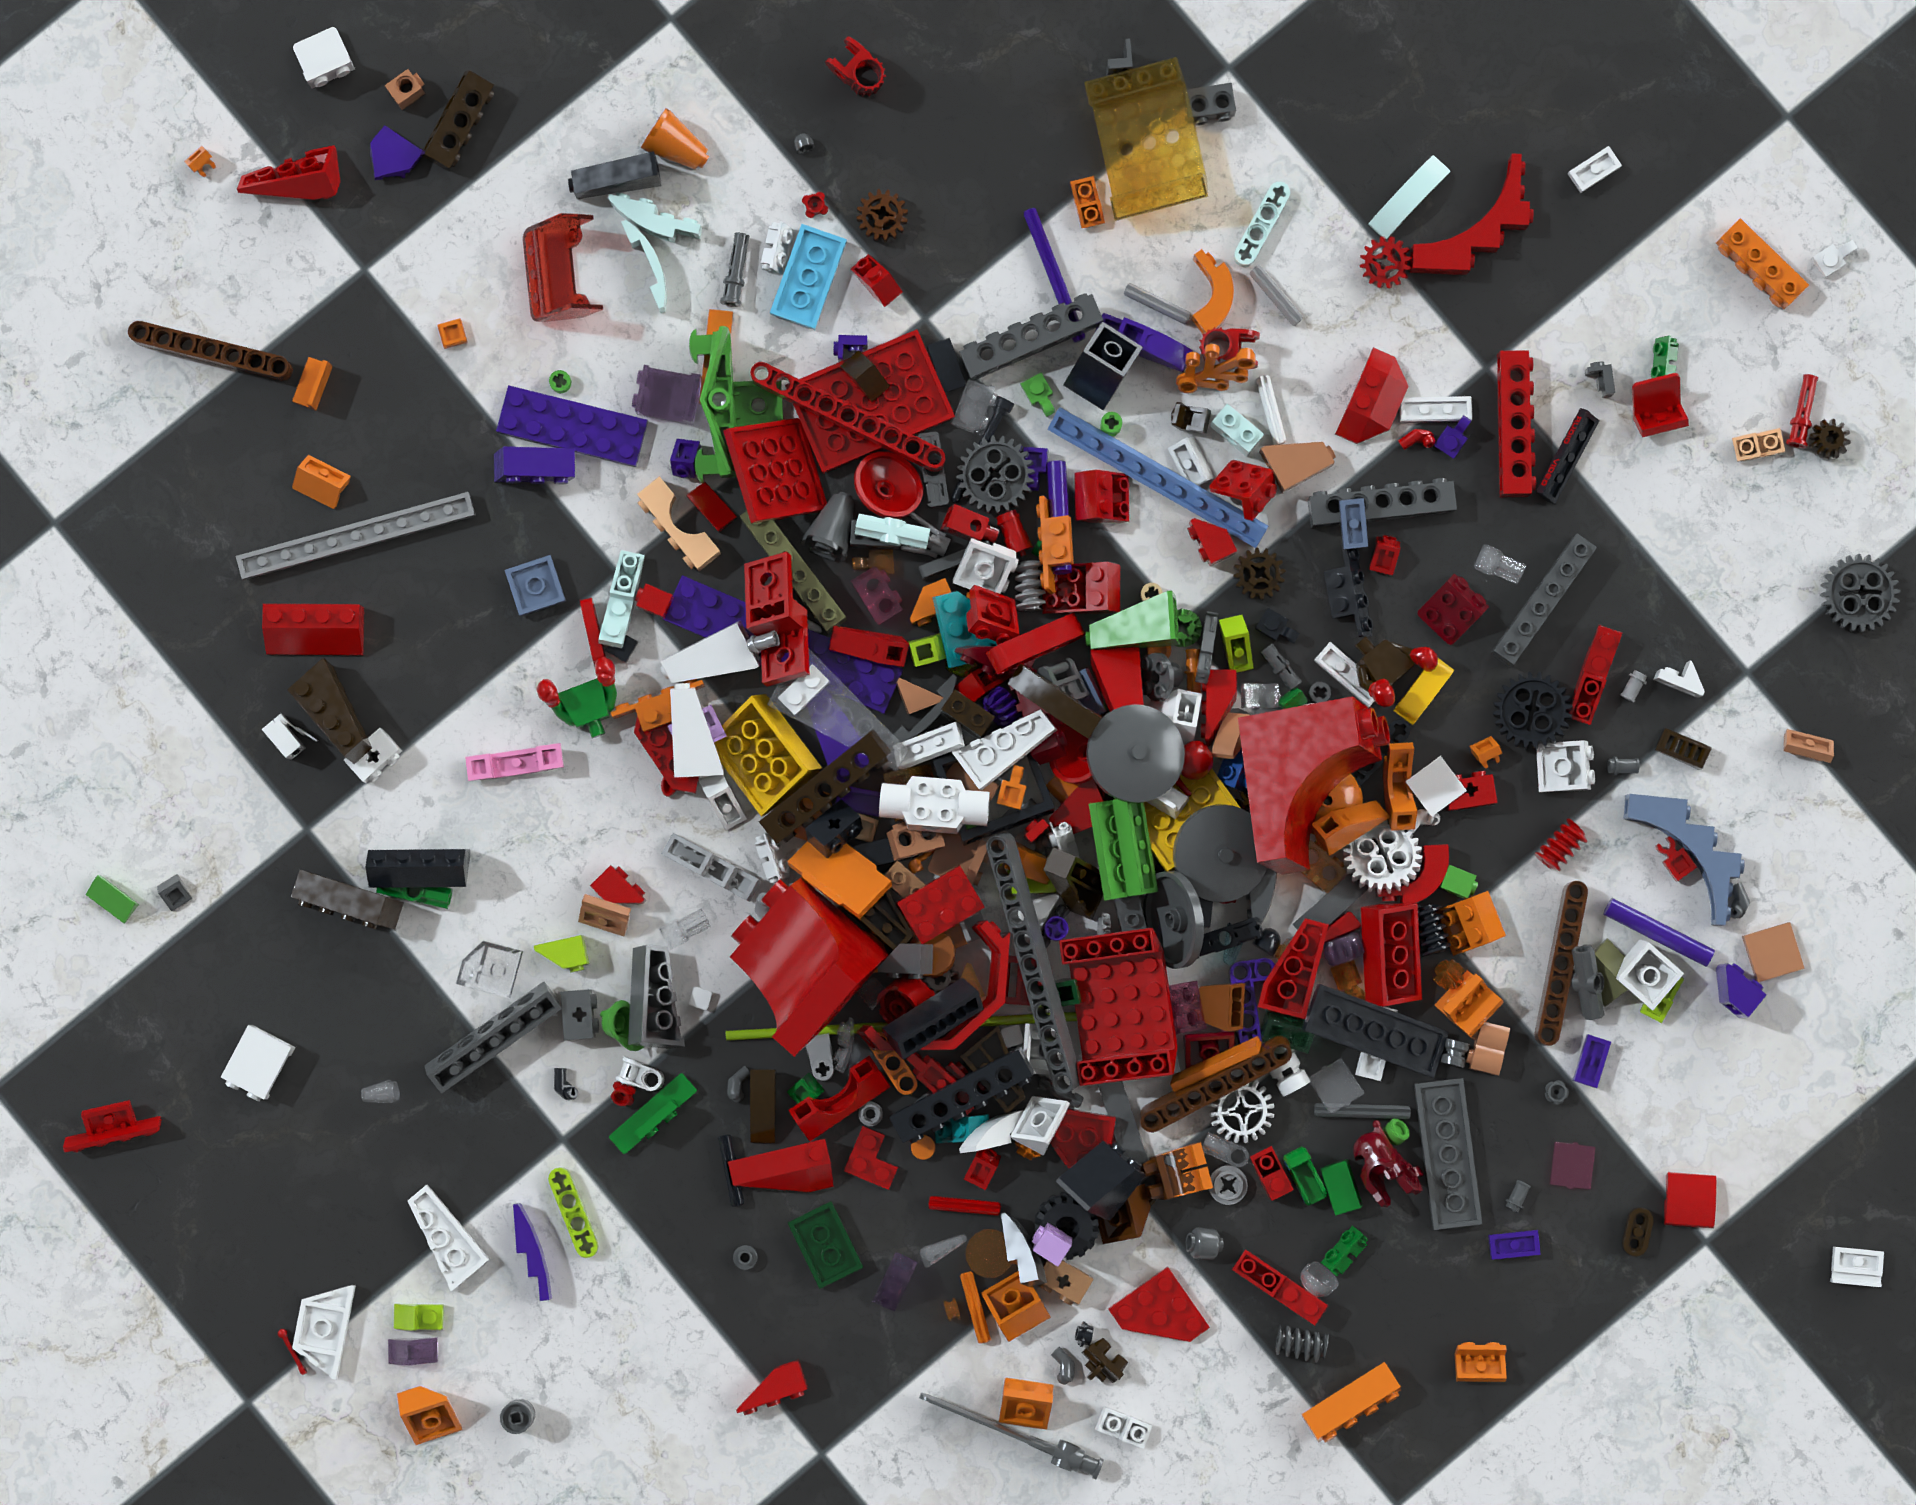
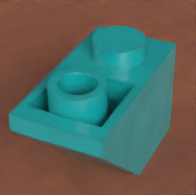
M989 1115L964 1116L956 1121L952 1118L945 1121V1126L935 1131L936 1143L964 1142L976 1128L989 1120Z

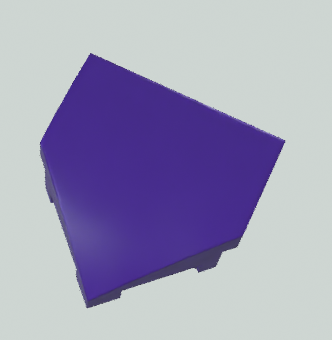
M384 125L370 142V157L374 169V179L382 180L383 177L390 176L405 178V174L410 172L422 158L420 155L422 150Z

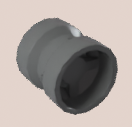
M1446 1039L1445 1047L1448 1052L1442 1055L1441 1062L1464 1068L1466 1060L1463 1058V1055L1465 1056V1053L1469 1051L1470 1044Z

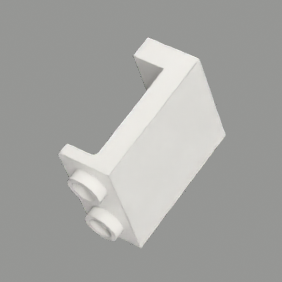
M248 1025L221 1078L227 1080L225 1084L235 1090L242 1088L248 1091L247 1096L260 1102L261 1098L263 1100L268 1099L270 1096L269 1092L283 1065L296 1047L254 1025Z

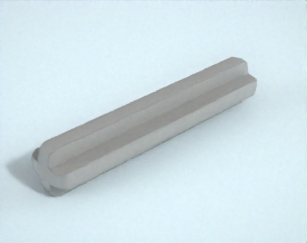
M1260 265L1254 267L1250 271V276L1293 326L1297 325L1302 320V315Z
M1129 283L1125 288V296L1182 324H1187L1191 317L1189 311L1132 283Z

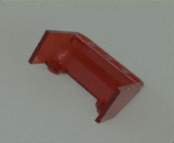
M560 213L532 225L524 231L523 249L530 314L534 321L549 322L583 318L603 310V305L590 304L585 294H576L572 248L577 247L582 240L580 225L594 220L593 215Z

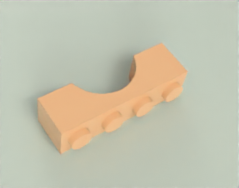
M660 476L637 494L640 498V501L637 502L646 514L649 511L656 518L652 522L660 532L665 530L670 535L668 542L676 551L679 548L686 556L682 559L691 570L696 567L698 571H701L721 554L720 550L705 532L687 534L676 528L671 518V510L676 497Z

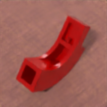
M1448 844L1422 846V867L1418 877L1408 887L1405 885L1401 886L1400 891L1392 887L1391 894H1388L1386 888H1382L1381 894H1378L1377 888H1375L1376 897H1382V902L1397 901V896H1400V903H1416L1430 896L1440 886L1446 875L1449 863Z

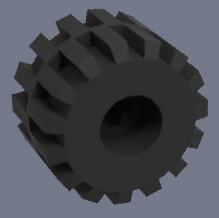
M1060 1192V1195L1054 1196L1053 1194L1048 1197V1200L1040 1205L1039 1211L1036 1213L1035 1231H1037L1040 1225L1045 1227L1048 1222L1073 1238L1072 1245L1064 1257L1067 1260H1073V1257L1078 1255L1082 1257L1088 1249L1091 1250L1095 1245L1094 1241L1098 1238L1099 1233L1097 1215L1086 1211L1067 1192ZM1062 1220L1072 1221L1071 1229L1068 1230L1066 1227L1062 1229Z

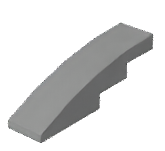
M675 833L671 835L661 853L749 902L761 883V880Z

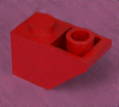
M869 254L860 259L851 268V271L884 307L903 293L890 272Z
M1196 518L1190 520V527L1187 530L1191 539L1198 541L1200 546L1198 553L1203 562H1208L1209 566H1212L1237 553V549L1227 529Z
M610 865L590 885L603 900L615 904H644L647 901L643 897L645 892L636 883L632 886L626 880L628 874L620 866L615 869Z
M1272 1146L1250 1156L1258 1178L1271 1201L1294 1190Z

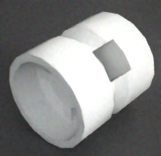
M1292 1052L1289 1062L1270 1072L1272 1078L1278 1079L1277 1087L1283 1097L1311 1082L1305 1070L1299 1069L1300 1061L1295 1052ZM1291 1067L1293 1073L1284 1077L1282 1071Z

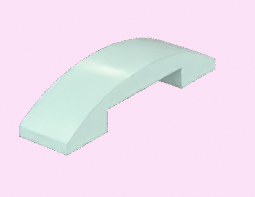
M1433 155L1395 193L1368 225L1380 236H1385L1387 240L1406 217L1451 171Z
M627 220L621 221L632 248L640 245L643 247L658 282L650 286V289L660 312L663 313L666 310L667 290L658 257L649 241L634 225Z

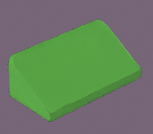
M101 875L95 877L86 893V896L124 924L139 905V903Z

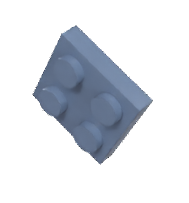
M551 555L505 570L520 617L566 602Z

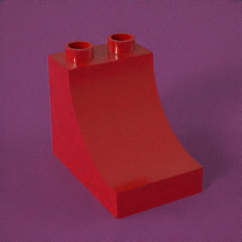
M1353 696L1238 717L1257 863L1281 875L1310 870V834L1312 823L1322 803L1329 793L1348 775L1366 765L1381 761L1380 746L1390 744L1389 727L1385 716L1377 717L1373 708L1366 707Z
M802 877L790 886L781 879L774 884L761 900L770 910L759 922L749 915L738 926L731 937L740 945L730 956L756 984L771 1006L777 1024L776 1032L772 1038L794 1057L834 1019L889 955L887 951Z

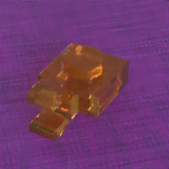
M893 549L869 550V558L856 557L852 559L853 569L870 568V576L894 574Z
M1354 960L1330 968L1339 991L1344 989L1346 994L1365 1000L1364 991L1358 987L1362 980Z

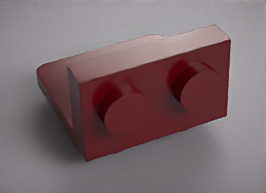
M1454 573L1418 610V616L1447 644L1452 645L1489 606L1486 604L1483 596L1474 593L1469 588V584L1464 578Z

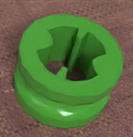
M557 370L550 375L549 384L555 392L565 393L570 389L572 381L567 372ZM559 376H563L564 381L567 382L565 386L561 385V388H558L556 382H554L556 377L559 379Z

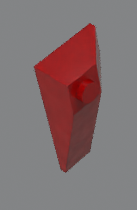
M333 145L305 152L306 157L296 161L288 158L277 168L273 169L271 166H267L241 176L237 191L244 194L289 198L329 199L337 194L340 185L336 147Z
M825 1139L728 1161L733 1186L813 1192L834 1187L831 1162Z

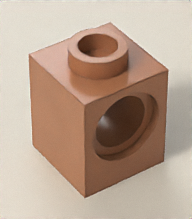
M409 69L385 85L401 110L425 94L422 86L425 85L417 73L412 75ZM405 84H412L413 87L410 92H401Z

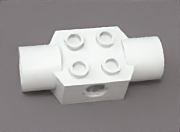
M912 776L906 785L882 783L879 817L904 819L908 830L957 834L963 824L987 826L990 792L965 790L961 780Z

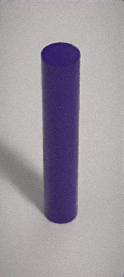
M1061 460L1050 461L1047 463L1050 518L1069 515L1066 462ZM1072 565L1052 567V573L1056 575H1065L1072 572Z
M1614 898L1610 899L1604 910L1603 915L1705 967L1708 966L1714 955L1715 950Z

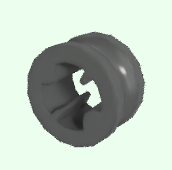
M1316 682L1309 689V698L1313 703L1325 702L1331 696V689L1324 682ZM1315 687L1325 689L1326 692L1323 695H1326L1324 699L1314 697L1313 694L1316 693L1314 691Z

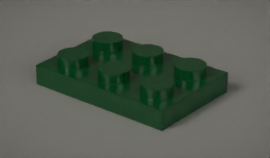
M832 1201L788 1222L819 1289L864 1267Z

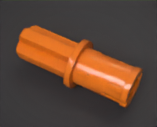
M1186 649V671H1184V674H1186L1187 691L1201 693V683L1195 682L1200 649Z

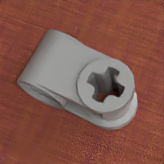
M829 1033L817 1035L806 1045L813 1076L820 1081L830 1080L834 1074ZM822 1063L826 1067H830V1071H827L824 1077H822L821 1073L816 1072V1069H819Z

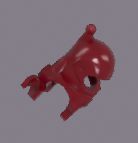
M1375 1120L1372 1123L1374 1131L1363 1134L1356 1140L1353 1146L1355 1161L1365 1158V1164L1360 1175L1362 1181L1381 1207L1387 1208L1391 1205V1199L1386 1191L1385 1176L1388 1180L1396 1179L1407 1194L1414 1193L1417 1195L1423 1191L1417 1177H1422L1424 1174L1420 1167H1413L1393 1148L1381 1128L1380 1121Z

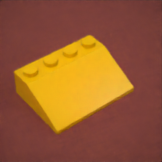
M767 694L751 696L722 725L727 736L714 742L721 764L761 817L786 800L822 769L821 765Z

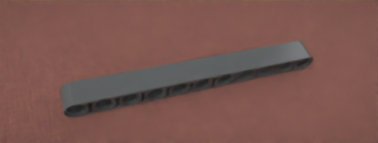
M1000 833L989 838L987 841V853L1052 1085L1057 1092L1066 1094L1079 1086L1077 1058L1016 840L1010 833ZM999 840L1004 844L1003 850L998 845ZM1005 863L1010 867V874L1005 870ZM1012 887L1016 889L1017 897L1012 894ZM1018 911L1023 913V921L1019 918ZM1025 934L1029 936L1030 944L1025 941ZM1032 958L1036 960L1037 968L1032 965ZM1038 981L1042 983L1044 987L1043 991L1039 989ZM1045 1005L1049 1007L1050 1015L1045 1012ZM1051 1028L1056 1031L1057 1038L1052 1036ZM1058 1052L1062 1054L1063 1062L1059 1060ZM1064 1076L1069 1078L1070 1085L1065 1083Z

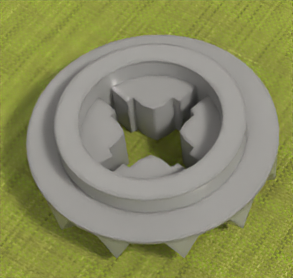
M1102 912L1101 917H1098L1097 935L1111 933V917L1108 913Z
M1222 1166L1216 1169L1210 1177L1213 1188L1209 1189L1212 1197L1221 1204H1235L1242 1200L1247 1192L1248 1183L1246 1176L1240 1169L1234 1166ZM1221 1177L1228 1181L1236 1177L1232 1184L1235 1193L1228 1189L1220 1193L1224 1186L1220 1179Z

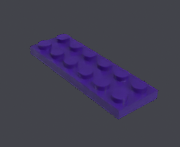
M508 385L496 432L557 448H575L577 453L637 467L648 420Z

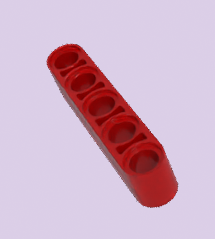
M1071 613L1003 642L987 651L986 655L997 675L1018 667L1020 663L1025 664L1082 638L1086 633L1075 614Z

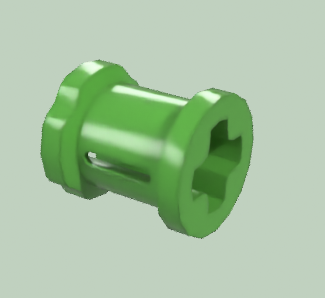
M1116 412L1104 414L1100 424L1101 431L1112 437L1121 431V416ZM1109 419H1113L1114 424L1118 425H1115L1113 429H1109V425L1105 423H1108Z

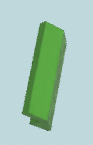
M1115 799L1090 803L1089 809L1104 901L1158 892L1144 802L1129 803Z

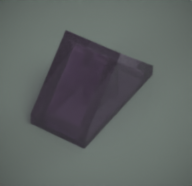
M438 1337L388 1339L389 1364L417 1365L438 1362Z

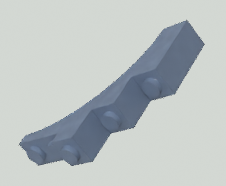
M1638 794L1625 795L1623 819L1640 822L1658 829L1667 836L1672 837L1685 849L1699 868L1707 886L1711 904V925H1726V921H1729L1731 916V908L1727 907L1728 897H1731L1733 892V883H1730V878H1740V874H1743L1745 861L1741 859L1742 854L1713 851V847H1716L1718 834L1714 832V826L1686 824V820H1689L1691 807L1687 805L1688 799Z

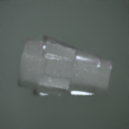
M390 1079L362 1088L361 1090L363 1102L392 1104L394 1101L399 1100L400 1095L398 1083Z

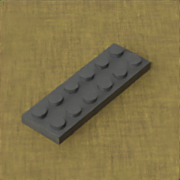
M1463 1078L1414 1084L1433 1230L1480 1225L1482 1224L1464 1080Z

